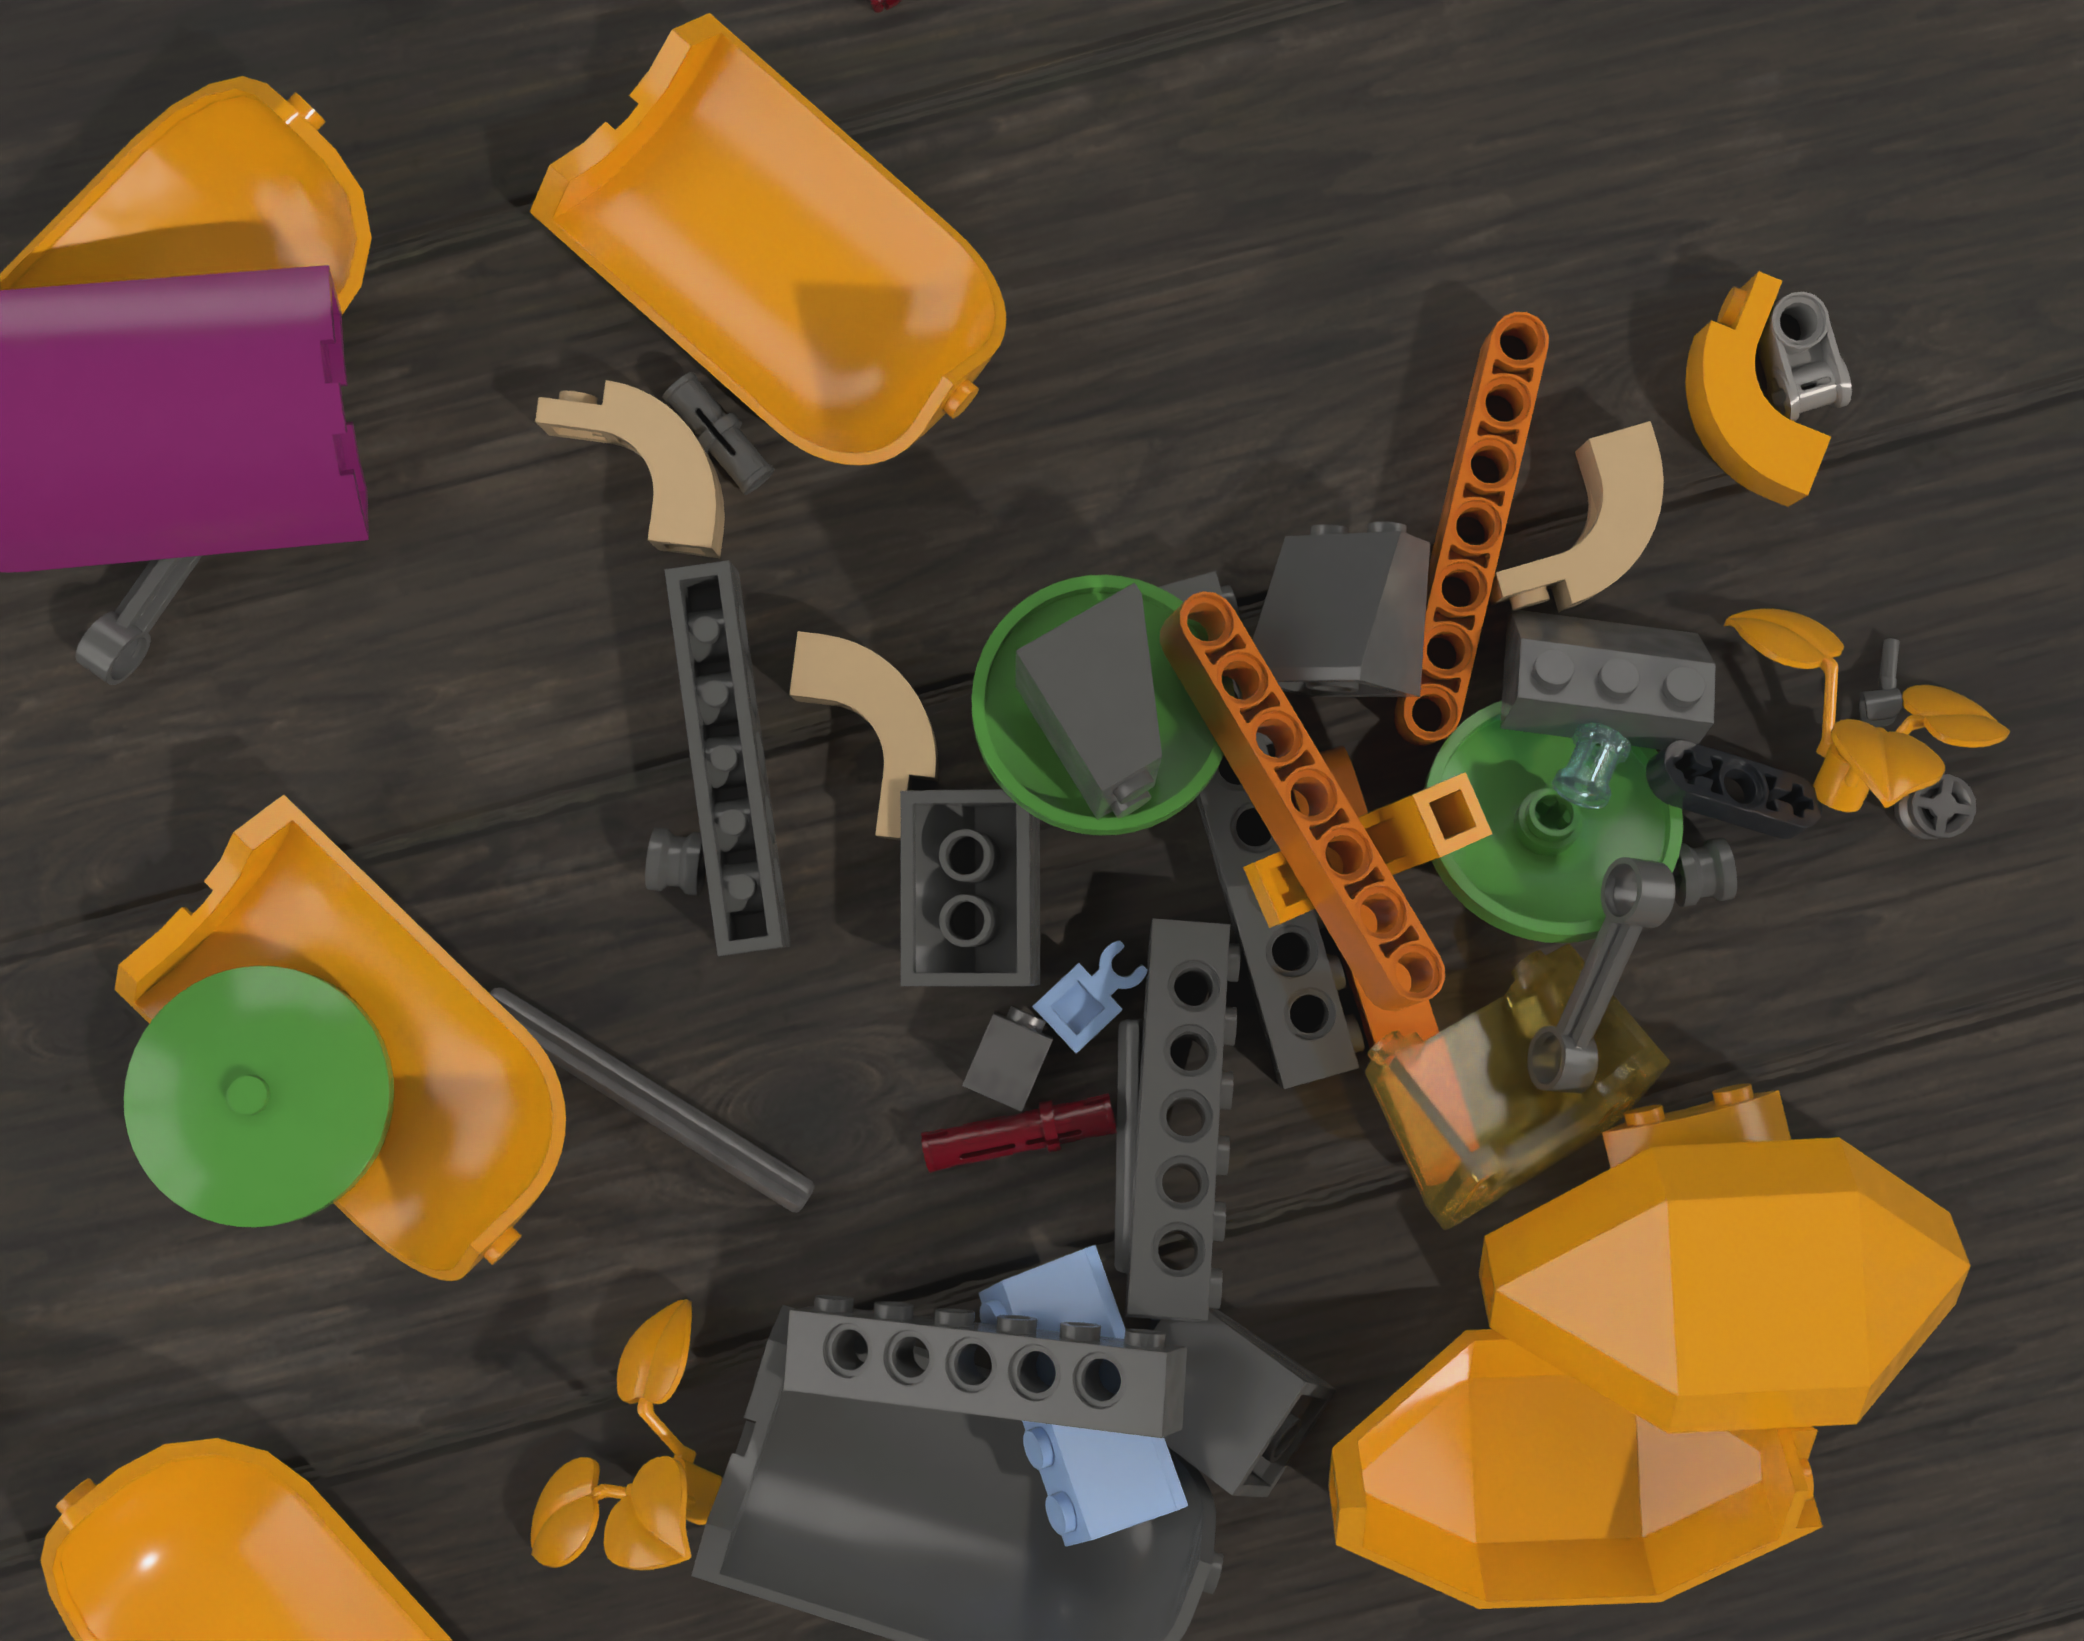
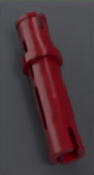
M1105 1093L1085 1100L1053 1105L1052 1100L1039 1102L1038 1109L1028 1110L1023 1113L990 1118L947 1129L921 1132V1142L929 1173L957 1165L976 1163L1029 1150L1048 1148L1049 1153L1062 1150V1144L1091 1137L1117 1134L1110 1095Z

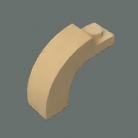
M608 380L605 382L602 405H597V397L576 391H560L559 399L538 398L535 422L549 436L615 444L634 451L645 460L652 477L654 491L648 541L657 550L720 558L725 521L721 484L709 455L705 452L687 424L671 408L638 388Z
M1651 421L1590 438L1575 451L1588 495V516L1581 536L1574 546L1566 552L1496 572L1489 596L1491 606L1510 601L1513 611L1524 609L1550 600L1547 590L1552 589L1558 612H1561L1603 591L1631 568L1649 543L1659 518L1663 499L1664 476L1662 459Z
M797 631L789 695L797 702L830 705L848 709L871 724L880 740L884 757L875 836L901 841L900 791H919L911 790L913 779L938 782V750L929 717L906 679L891 664L873 651L839 637Z

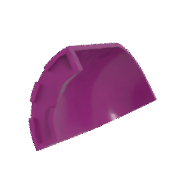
M329 265L0 290V572H29L369 540L368 491L358 453L353 421L346 422L341 387L348 386L344 357L342 312Z

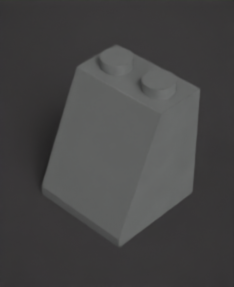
M1395 522L1368 523L1367 533H1349V528L1323 524L1311 526L1310 535L1285 536L1253 637L1254 644L1282 691L1305 697H1420L1430 542L1407 534V526Z
M1133 583L1016 650V688L1097 820L1111 811L1114 812L1117 818H1122L1147 803L1151 799L1148 790L1153 788L1156 783L1162 759L1143 598L1137 585Z
M1209 1308L1208 1320L1205 1322L1151 1319L1149 1324L1151 1330L1166 1333L1165 1344L1187 1346L1182 1430L1164 1437L1167 1446L1233 1496L1268 1497L1337 1389L1218 1309Z

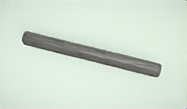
M494 988L490 992L538 1041L551 1062L789 1211L797 1213L804 1207L815 1186L810 1179L506 989Z

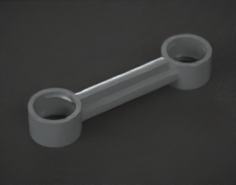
M202 556L150 560L117 609L98 618L83 635L76 649V662L109 685H116L130 676L142 662L151 642L149 631Z
M1620 857L1608 867L1601 886V904L1606 915L1558 1025H1548L1540 1028L1530 1043L1528 1071L1532 1082L1538 1089L1580 1094L1585 1092L1593 1083L1598 1068V1049L1593 1037L1643 927L1655 928L1660 926L1668 918L1674 904V877L1668 866L1664 863Z

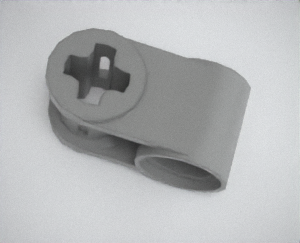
M1794 292L1774 303L1757 345L1758 355L1766 378L1770 404L1780 414L1792 421H1796L1799 418V413L1828 404L1833 408L1847 406L1852 395L1851 380L1846 364L1840 356L1829 320L1828 310L1824 303L1815 295L1807 292ZM1781 314L1791 315L1797 320L1801 332L1798 341L1790 339L1783 333L1780 327ZM1810 385H1815V386H1816V387H1814V388H1810V389H1807V390H1802V389H1801V388H1803V387H1807V386H1810Z

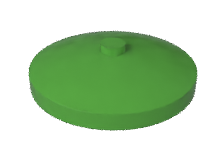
M1088 575L1060 581L1037 591L1014 607L998 624L984 646L976 667L972 688V720L975 738L988 770L1004 792L1021 808L1034 817L1067 831L1100 836L1120 835L1146 829L1167 820L1190 804L1207 786L1216 773L1224 754L1166 658L1160 644V630L1165 620L1183 603L1182 600L1153 584L1138 579L1115 575ZM1135 583L1143 598L1162 759L1156 783L1153 788L1148 790L1151 799L1147 803L1122 818H1117L1114 812L1111 811L1097 820L1016 688V650ZM1187 619L1190 632L1196 638L1208 641L1206 629L1199 622ZM1222 676L1224 689L1235 698L1233 680L1228 676Z
M1502 701L1493 703L1467 718L1452 732L1438 752L1424 785V789L1466 772L1493 834L1443 857L1432 860V863L1444 884L1468 910L1502 931L1528 940L1545 943H1573L1596 939L1606 917L1601 904L1602 881L1608 867L1616 859L1630 857L1661 862L1668 866L1673 873L1679 858L1683 836L1682 809L1668 805L1657 798L1650 789L1646 779L1647 763L1658 752L1652 748L1500 729Z
M250 966L226 970L202 979L176 995L159 1011L143 1032L129 1063L124 1089V1116L127 1133L132 1149L151 1181L169 1199L188 1212L206 1220L236 1227H265L297 1221L327 1208L342 1198L360 1181L377 1158L390 1127L394 1106V1076L391 1060L386 1045L369 1015L356 1001L333 984L314 975L277 966Z

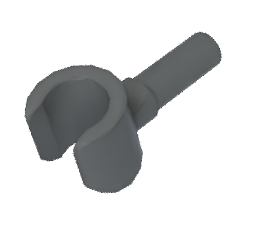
M1888 638L1883 640L1878 680L1879 690L1863 691L1859 695L1860 719L1875 727L1889 726L1894 723L1902 708V695L1900 690L1896 688L1900 641L1897 639Z

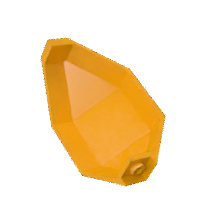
M1840 1137L1650 1147L1485 1235L1479 1278L1489 1327L1667 1434L1857 1424L1956 1305L1971 1265L1949 1211Z
M1492 1329L1465 1330L1332 1448L1328 1488L1335 1542L1339 1547L1477 1609L1663 1602L1823 1527L1813 1495V1474L1808 1462L1818 1430L1814 1427L1667 1434Z

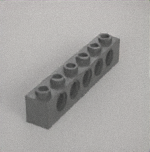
M729 560L664 569L717 955L728 956L791 947L739 571Z
M1153 918L1150 926L1125 1317L1205 1322L1208 1320L1209 1308L1220 1309L1223 1273L1222 1268H1211L1212 1242L1224 1241L1226 1202L1215 1201L1216 1175L1227 1176L1230 1137L1219 1135L1220 1109L1231 1110L1234 1080L1233 1071L1222 1070L1223 1046H1234L1237 1028V1007L1226 1006L1227 981L1238 982L1241 954L1240 944L1229 943L1230 924ZM1184 977L1198 978L1207 986L1209 1000L1198 1006L1184 1004L1177 997L1174 984ZM1180 1040H1192L1198 1043L1205 1053V1064L1193 1071L1179 1068L1171 1058V1046ZM1179 1103L1193 1106L1201 1116L1202 1125L1200 1131L1192 1136H1181L1173 1132L1166 1119L1167 1110L1171 1106ZM1173 1168H1183L1191 1172L1198 1184V1192L1195 1199L1186 1203L1171 1200L1165 1194L1162 1186L1163 1175ZM1172 1233L1181 1234L1191 1242L1194 1249V1258L1188 1268L1173 1270L1163 1264L1158 1254V1245L1161 1238L1165 1235Z
M816 1295L814 1306L789 1310L784 1391L1155 1438H1164L1182 1430L1187 1346L1165 1344L1166 1333L1162 1331L1126 1329L1124 1339L1100 1336L1101 1325L1085 1322H1061L1060 1332L1037 1329V1318L1021 1315L997 1316V1325L974 1322L975 1311L938 1308L935 1309V1318L913 1315V1304L889 1301L875 1302L874 1311L853 1309L854 1298L839 1295ZM857 1332L864 1337L868 1346V1355L865 1362L858 1358L854 1350V1339ZM917 1339H920L926 1345L929 1352V1363L926 1370H923L914 1358L913 1349ZM978 1345L982 1346L991 1358L992 1369L988 1378L982 1376L975 1366L974 1354ZM1040 1352L1048 1355L1054 1363L1056 1375L1052 1386L1045 1384L1038 1376L1036 1361ZM1104 1359L1112 1362L1120 1373L1121 1384L1117 1394L1109 1392L1101 1383L1099 1370Z

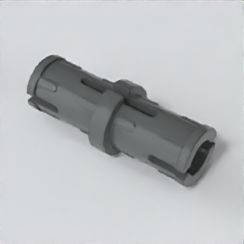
M689 372L679 378L665 391L662 398L674 408L681 419L697 436L705 452L713 455L740 487V491L744 495H748L756 490L774 473L775 469L772 465L765 461L740 430L741 420L734 412L726 414L711 394L698 381V377L693 372ZM703 413L712 422L713 426L718 430V432L733 447V449L736 451L735 455L727 447V445L721 439V437L712 429V427L702 417Z

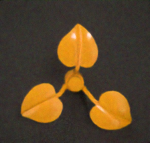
M1753 609L1740 612L1728 617L1723 625L1736 629L1749 645L1777 663L1800 669L1820 667L1824 672L1825 689L1822 739L1816 752L1823 756L1825 760L1813 787L1815 788L1818 801L1835 810L1843 812H1856L1860 810L1869 789L1883 806L1888 808L1905 796L1930 787L1940 781L1945 772L1944 762L1930 747L1909 735L1913 730L1925 727L1933 737L1943 743L1969 748L1986 747L2000 743L2010 733L2007 727L1999 723L1989 712L1971 699L1952 690L1934 685H1916L1907 688L1903 692L1902 706L1912 715L1908 716L1895 732H1887L1882 727H1875L1855 719H1843L1835 723L1838 663L1833 658L1841 655L1844 645L1833 632L1807 616L1780 609Z
M688 1299L678 1300L645 1321L625 1346L617 1372V1392L620 1399L629 1404L638 1402V1414L675 1454L674 1458L661 1456L651 1459L641 1467L633 1483L628 1484L627 1487L611 1484L598 1485L599 1463L589 1457L573 1459L559 1468L545 1485L538 1499L532 1520L531 1555L542 1565L558 1568L578 1558L593 1537L599 1519L598 1501L604 1498L621 1499L611 1510L604 1530V1549L607 1558L612 1563L631 1570H654L691 1559L686 1520L697 1525L706 1524L723 1478L693 1464L696 1452L684 1446L654 1412L653 1403L662 1404L669 1400L683 1376L690 1345L692 1301Z

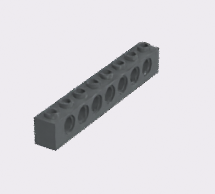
M1216 571L1159 587L1183 602L1195 593L1202 591L1214 592L1224 597L1240 618L1231 585L1228 584L1220 587ZM1233 680L1235 698L1242 699L1240 687ZM1256 733V741L1259 748L1269 755L1266 745L1273 742L1266 735ZM1218 768L1207 786L1196 797V801L1236 941L1241 947V958L1277 1083L1283 1089L1357 1069L1359 1065L1355 1053L1364 1050V1042L1354 1013L1344 1016L1337 991L1346 989V980L1337 953L1331 952L1326 954L1319 930L1326 926L1316 909H1313L1271 928L1268 927L1243 867L1281 850L1271 833L1263 845L1256 847L1245 844L1239 838L1236 831V823L1239 816L1245 811L1257 810L1242 784L1237 785L1227 782L1221 776ZM1287 932L1297 935L1305 947L1303 961L1299 966L1291 970L1280 968L1272 956V947L1275 940ZM1308 994L1313 995L1321 1003L1323 1009L1322 1019L1314 1029L1299 1031L1290 1019L1291 1006L1297 998Z

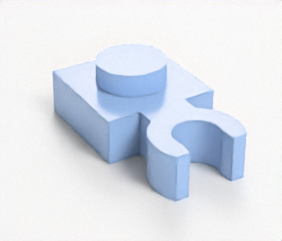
M1120 940L1109 944L1103 950L1099 959V969L1092 976L1080 963H1077L1032 1006L1075 1053L1080 1051L1123 1010L1111 995L1118 988L1129 989L1135 987L1147 974L1148 970L1142 964L1132 974L1124 977L1117 975L1113 971L1112 959L1124 948V944Z

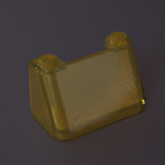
M1570 943L1565 944L1548 955H1545L1542 950H1537L1528 955L1512 970L1511 975L1515 978V982L1504 996L1429 1039L1423 1041L1417 1032L1403 1036L1397 1030L1379 1040L1367 1054L1371 1059L1365 1071L1368 1081L1426 1208L1444 1230L1463 1222L1602 1135V1132L1612 1128L1624 1118V1112L1633 1109L1671 1063L1617 998L1612 995L1593 1037L1598 1049V1068L1591 1086L1583 1093L1573 1094L1544 1091L1534 1085L1528 1071L1530 1043L1540 1028L1548 1025H1558L1585 964L1583 958Z

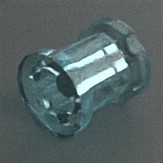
M1598 723L1579 724L1572 736L1575 748L1566 768L1558 770L1555 774L1552 785L1553 789L1565 800L1581 807L1600 809L1609 802L1612 794L1608 785L1617 764L1624 762L1628 758L1631 744L1620 732L1606 725Z

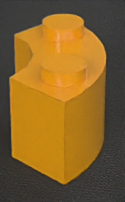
M1738 1084L1712 1091L1714 1100L1682 1110L1664 1113L1662 1105H1650L1624 1112L1625 1123L1602 1132L1610 1168L1650 1147L1791 1140L1780 1092L1776 1090L1753 1093L1751 1084Z

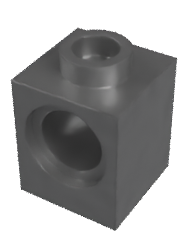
M1012 1006L1006 1017L994 1012L962 1086L1022 1112L1053 1041V1037L1042 1033L1046 1021Z

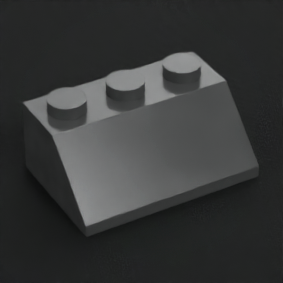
M1510 609L1507 614L1500 729L1663 750L1671 743L1679 740L1699 744L1714 724L1716 664L1698 633L1524 610L1513 611Z
M1004 790L900 791L901 986L1040 985V819L1021 808Z

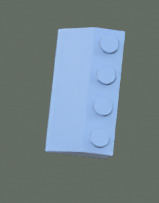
M1096 1245L1002 1280L978 1293L982 1303L980 1306L981 1323L997 1325V1316L1021 1315L1037 1318V1329L1060 1332L1061 1322H1085L1101 1325L1100 1336L1124 1339L1126 1329ZM1040 1352L1036 1361L1038 1376L1045 1384L1052 1386L1056 1375L1054 1363L1048 1355ZM1104 1359L1099 1370L1101 1383L1109 1392L1117 1394L1121 1384L1120 1373L1112 1362ZM1022 1421L1025 1428L1023 1444L1026 1455L1032 1466L1039 1470L1048 1495L1045 1501L1046 1513L1053 1529L1062 1536L1065 1547L1092 1541L1188 1506L1164 1438Z

